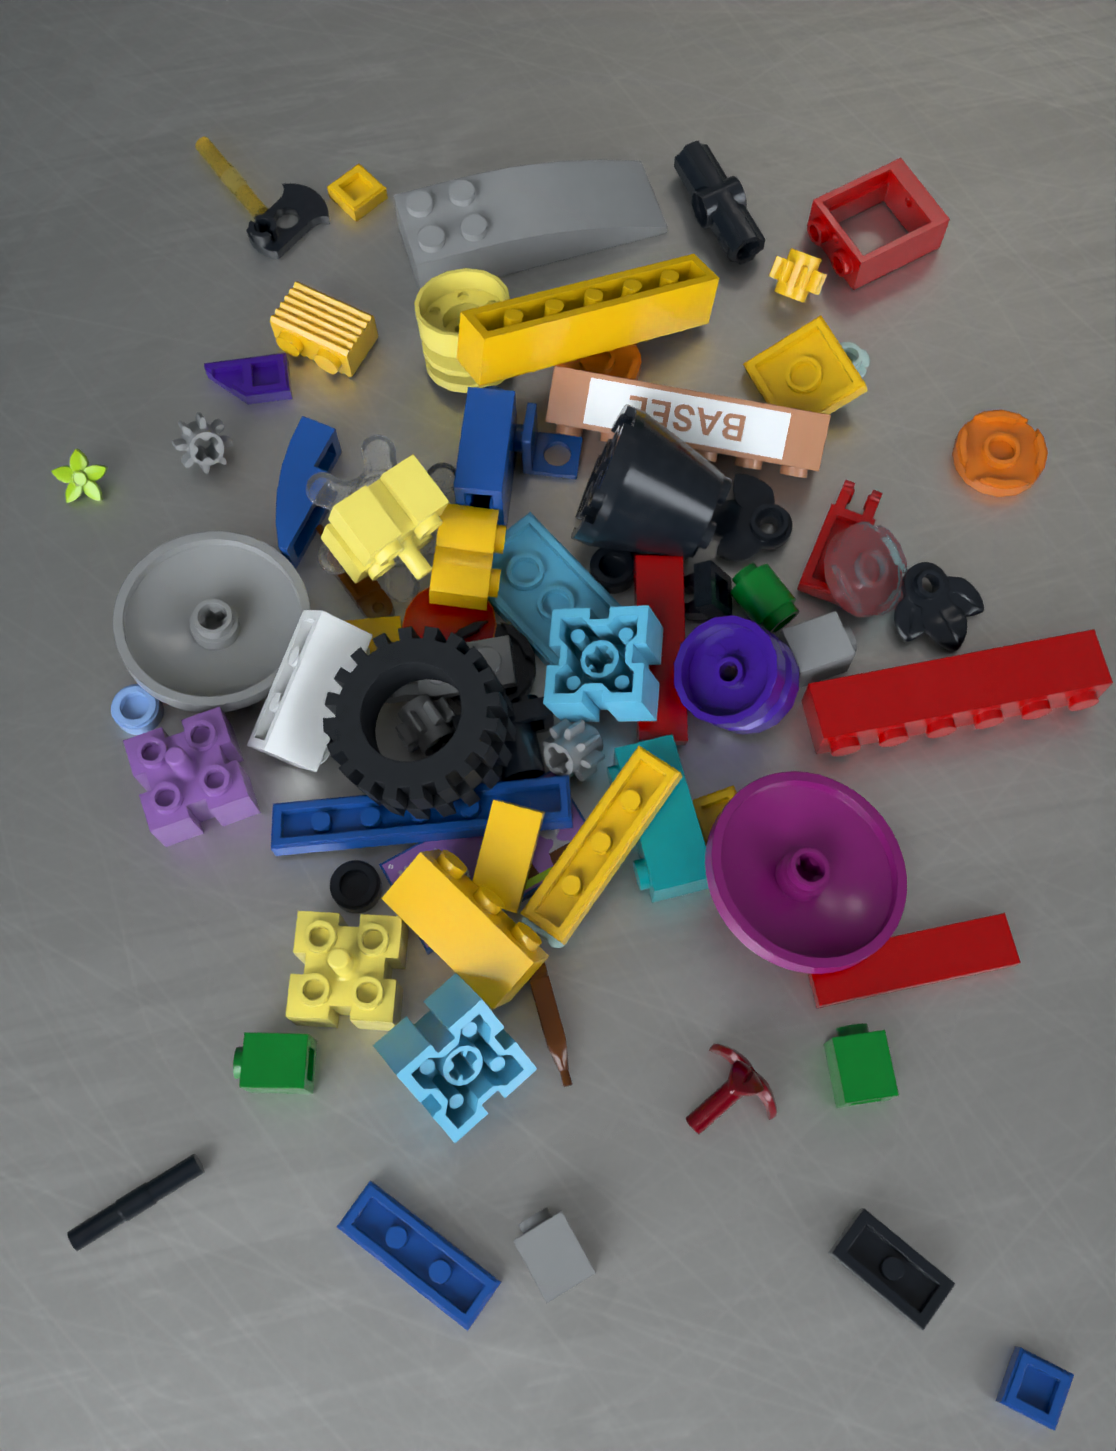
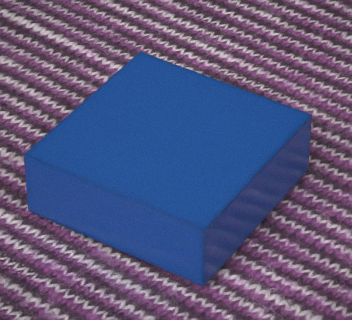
M1015 1346L996 1401L1055 1431L1074 1374L1021 1347Z

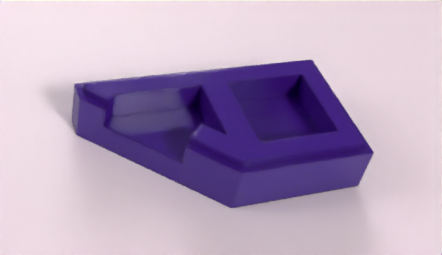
M286 353L204 363V369L209 379L248 405L292 399L289 361Z

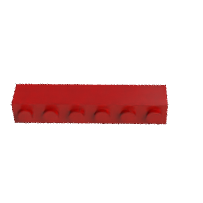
M1095 629L813 682L808 684L801 701L815 753L831 752L832 756L839 757L857 752L861 749L862 745L879 742L880 747H892L906 742L909 736L924 733L927 734L928 738H939L957 730L956 727L974 724L976 729L990 728L1002 723L1004 718L1021 715L1023 720H1032L1049 714L1054 708L1068 706L1070 711L1083 710L1096 705L1099 702L1098 698L1113 684Z

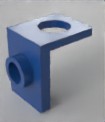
M527 402L524 424H517L514 451L522 452L523 474L577 479L582 437L538 432L537 403ZM557 445L563 446L569 450L571 457L564 465L554 466L545 460L544 454L547 449Z

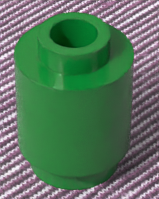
M751 563L733 577L732 581L735 586L730 594L748 617L765 630L774 634L799 614L800 611L794 605L796 598L768 564L758 567L755 563Z

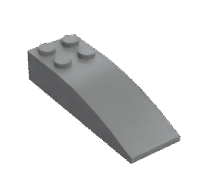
M578 160L522 165L477 173L393 195L399 231L419 290L431 278L446 271L469 268L484 270L497 277H502L667 233L668 230L641 161Z

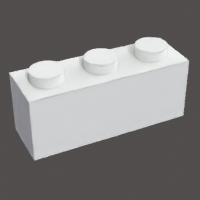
M303 610L247 746L298 768L317 772L319 765L324 763L330 755L326 744L333 742L323 731V718L335 717L324 705L327 693L340 694L342 687L334 680L335 675L340 667L350 673L355 669L357 664L350 656L358 648L361 647L367 655L370 654L368 646L373 635L323 610Z

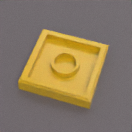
M822 315L743 363L746 372L766 404L829 415L868 391L866 383Z

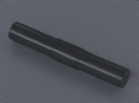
M192 1154L68 1231L67 1236L72 1247L76 1251L81 1250L203 1174L205 1171L196 1154Z

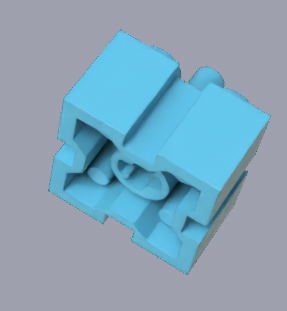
M650 606L610 607L609 618L599 619L590 607L552 609L549 647L559 657V665H547L543 704L560 721L566 718L569 722H577L580 719H583L584 722H599L600 710H609L618 722L657 721L660 683L649 670V665H661L664 628Z
M457 973L423 1001L430 1011L420 1020L413 1024L406 1016L373 1045L396 1076L416 1099L422 1103L454 1143L460 1140L488 1114L482 1104L496 1091H499L506 1098L537 1070L536 1066L517 1042L504 1030L505 1027L483 999Z

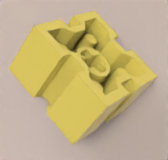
M414 454L384 472L379 480L368 487L366 485L334 505L328 518L330 523L325 526L321 539L355 584L368 575L373 581L380 578L394 567L396 563L393 559L397 556L401 558L413 576L420 580L431 572L432 567L419 550L433 539L431 533L442 525L443 521L439 516L442 515L449 500Z
M298 911L293 953L305 966L304 974H290L285 1017L297 1026L338 1028L339 1015H350V1021L358 1029L390 1031L401 1021L403 988L397 979H392L393 969L406 968L409 935L407 924L399 916L360 914L359 927H350L340 913Z

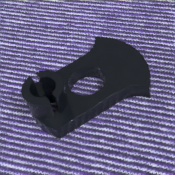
M282 184L284 191L281 198L264 214L255 216V222L252 220L249 222L246 232L253 247L265 256L280 259L314 226L322 223L330 224L327 205L321 195L315 190L301 184ZM289 214L299 218L296 225L290 228H281L276 225L277 220L284 215Z

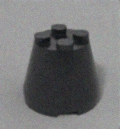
M626 404L612 426L611 432L615 433L613 438L608 439L593 467L575 516L583 521L578 528L574 527L571 539L588 546L649 555L681 556L683 560L689 557L693 558L699 548L705 550L714 535L716 523L710 521L716 504L722 506L732 486V479L724 476L723 471L645 411Z

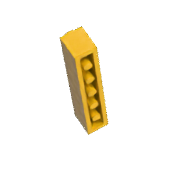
M690 254L464 310L460 313L456 359L479 386L705 325L709 323L719 277L695 254Z

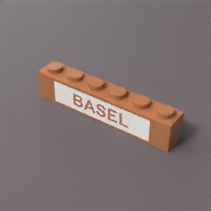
M554 366L545 422L556 424L555 433L582 437L583 429L601 432L600 441L607 442L615 434L611 432L617 416L622 408L628 404L645 411L708 461L716 462L717 454L720 453L736 456L734 463L736 466L761 470L763 462L781 465L780 474L807 478L808 470L819 472L831 415Z

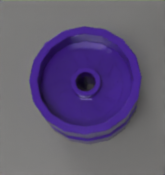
M735 615L714 617L695 627L681 643L674 662V686L681 703L696 718L737 734L761 733L777 725L792 709L799 691V666L792 650L776 635L765 630L754 621Z

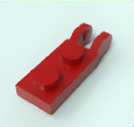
M845 480L836 504H831L797 588L801 592L838 606L841 605L834 598L826 579L825 559L829 544L839 531L850 526L866 527L872 531L876 521L873 517L883 494L873 490L868 495L863 507V515L845 509L847 504H850L855 492V483L849 480Z

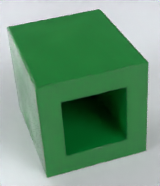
M867 1023L836 1028L837 1037H832L823 1044L836 1108L888 1101L899 1096L885 1030L869 1032Z
M244 1032L243 1046L236 1047L233 1059V1075L235 1079H240L239 1088L250 1093L313 1094L317 1040L309 1034Z

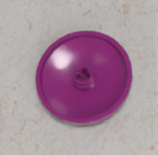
M791 771L770 774L742 788L725 805L711 828L706 846L705 869L713 902L732 933L747 948L766 961L791 971L808 974H824L845 970L860 963L880 949L897 928L903 915L907 896V874L901 849L891 828L881 814L864 797L848 786L834 779L809 772Z

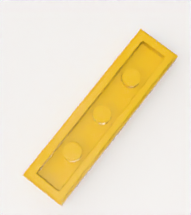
M638 746L520 914L565 945L683 777L681 772L646 749Z

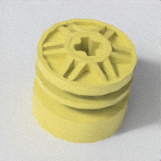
M463 268L446 271L431 278L419 290L414 302L427 373L437 385L452 392L467 393L468 387L483 388L486 386H497L504 381L501 380L479 386L456 359L461 311L510 299L508 287L499 277L484 270Z

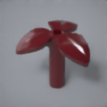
M713 1044L709 1051L722 1056L731 1064L729 1077L723 1085L686 1117V1121L691 1128L700 1135L742 1096H759L766 1108L768 1119L771 1120L776 1117L777 1107L772 1089L767 1081L753 1069L749 1060L731 1047Z

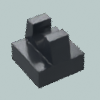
M712 560L694 564V572L684 576V592L687 594L694 593V599L691 602L684 603L685 618L687 620H710L714 617L733 615L732 595L730 594L732 590L731 577Z

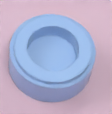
M132 684L121 689L111 703V714L114 721L122 730L129 734L140 735L154 730L163 718V703L151 696L139 684Z

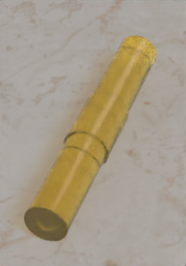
M201 137L196 142L195 148L217 173L220 180L237 197L253 218L264 214L268 208L249 187L245 179L227 161L208 137Z

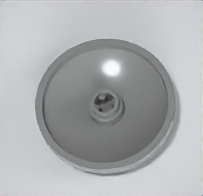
M205 531L188 534L166 542L151 551L136 564L126 577L117 595L113 612V633L118 652L128 672L151 696L172 707L186 711L203 713L220 707L223 712H228L253 705L268 696L303 610H311L306 587L299 573L291 562L275 548L263 541L240 533Z

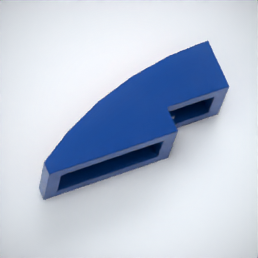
M302 416L290 440L281 466L276 494L278 547L281 554L291 562L295 569L298 567L317 533L316 526L322 524L338 496L331 471L342 454L336 429L305 416Z

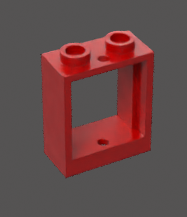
M899 158L813 199L807 231L811 241L815 245L820 246L831 260L835 273L839 277H843L852 290H856L940 248L950 219L903 159ZM884 201L907 230L908 234L862 255L839 223Z

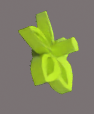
M77 448L72 453L70 465H63L51 471L59 481L69 483L66 488L67 503L78 499L83 492L94 500H103L102 490L95 481L105 476L108 467L100 464L89 466L87 456L80 449Z

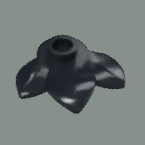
M741 473L735 474L733 500H725L722 506L716 504L710 521L716 523L714 534L722 537L717 548V556L730 561H745L751 559L761 549H775L782 546L790 538L793 526L789 513L783 507L775 504L772 488L754 476ZM764 523H772L776 526L777 530L770 534L764 533L760 526Z
M921 562L910 567L903 576L901 586L903 598L895 608L894 623L904 642L912 641L925 632L938 645L954 652L959 650L967 634L966 617L982 613L984 611V604L979 592L966 579L946 576L945 572L936 564ZM923 578H927L932 585L931 593L923 588Z

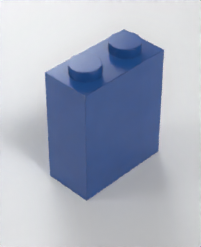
M486 386L483 388L468 387L453 485L455 502L458 505L499 510L497 524L507 526L517 452L514 451L517 427L515 391L504 390L497 386Z

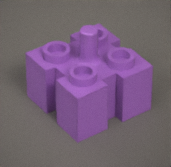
M220 707L181 720L184 731L169 736L160 727L123 740L133 776L147 790V792L139 794L149 830L165 847L204 834L201 822L214 817L224 827L261 813L250 778L239 764V762L244 760L233 726Z

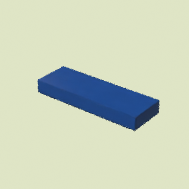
M373 1181L367 1184L337 1226L339 1230L467 1331L501 1284L498 1278Z

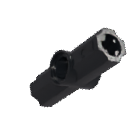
M697 140L685 145L683 150L675 156L674 168L691 195L692 208L698 223L704 229L711 228L731 262L735 261L741 265L753 260L764 249L765 238L747 210L746 195L740 181L735 176H726L707 144H701Z

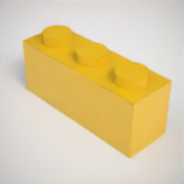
M440 849L420 852L381 899L492 1009L510 1002L549 957L540 947L542 944L540 937L522 922H517L516 924L502 910L504 903L492 890L485 886L478 887L465 874L467 867L456 855L450 851H441Z

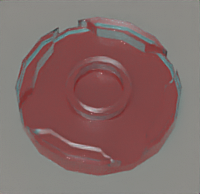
M861 521L837 531L829 542L824 559L825 579L832 597L843 610L856 617L871 618L884 615L895 609L903 598L902 579L903 574L907 571V560L900 543L890 530L881 525L874 526L868 524L870 522Z

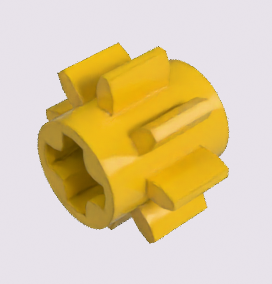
M793 248L790 249L787 259L776 256L769 273V277L778 280L774 291L805 303L809 292L819 295L827 274L817 271L822 259Z

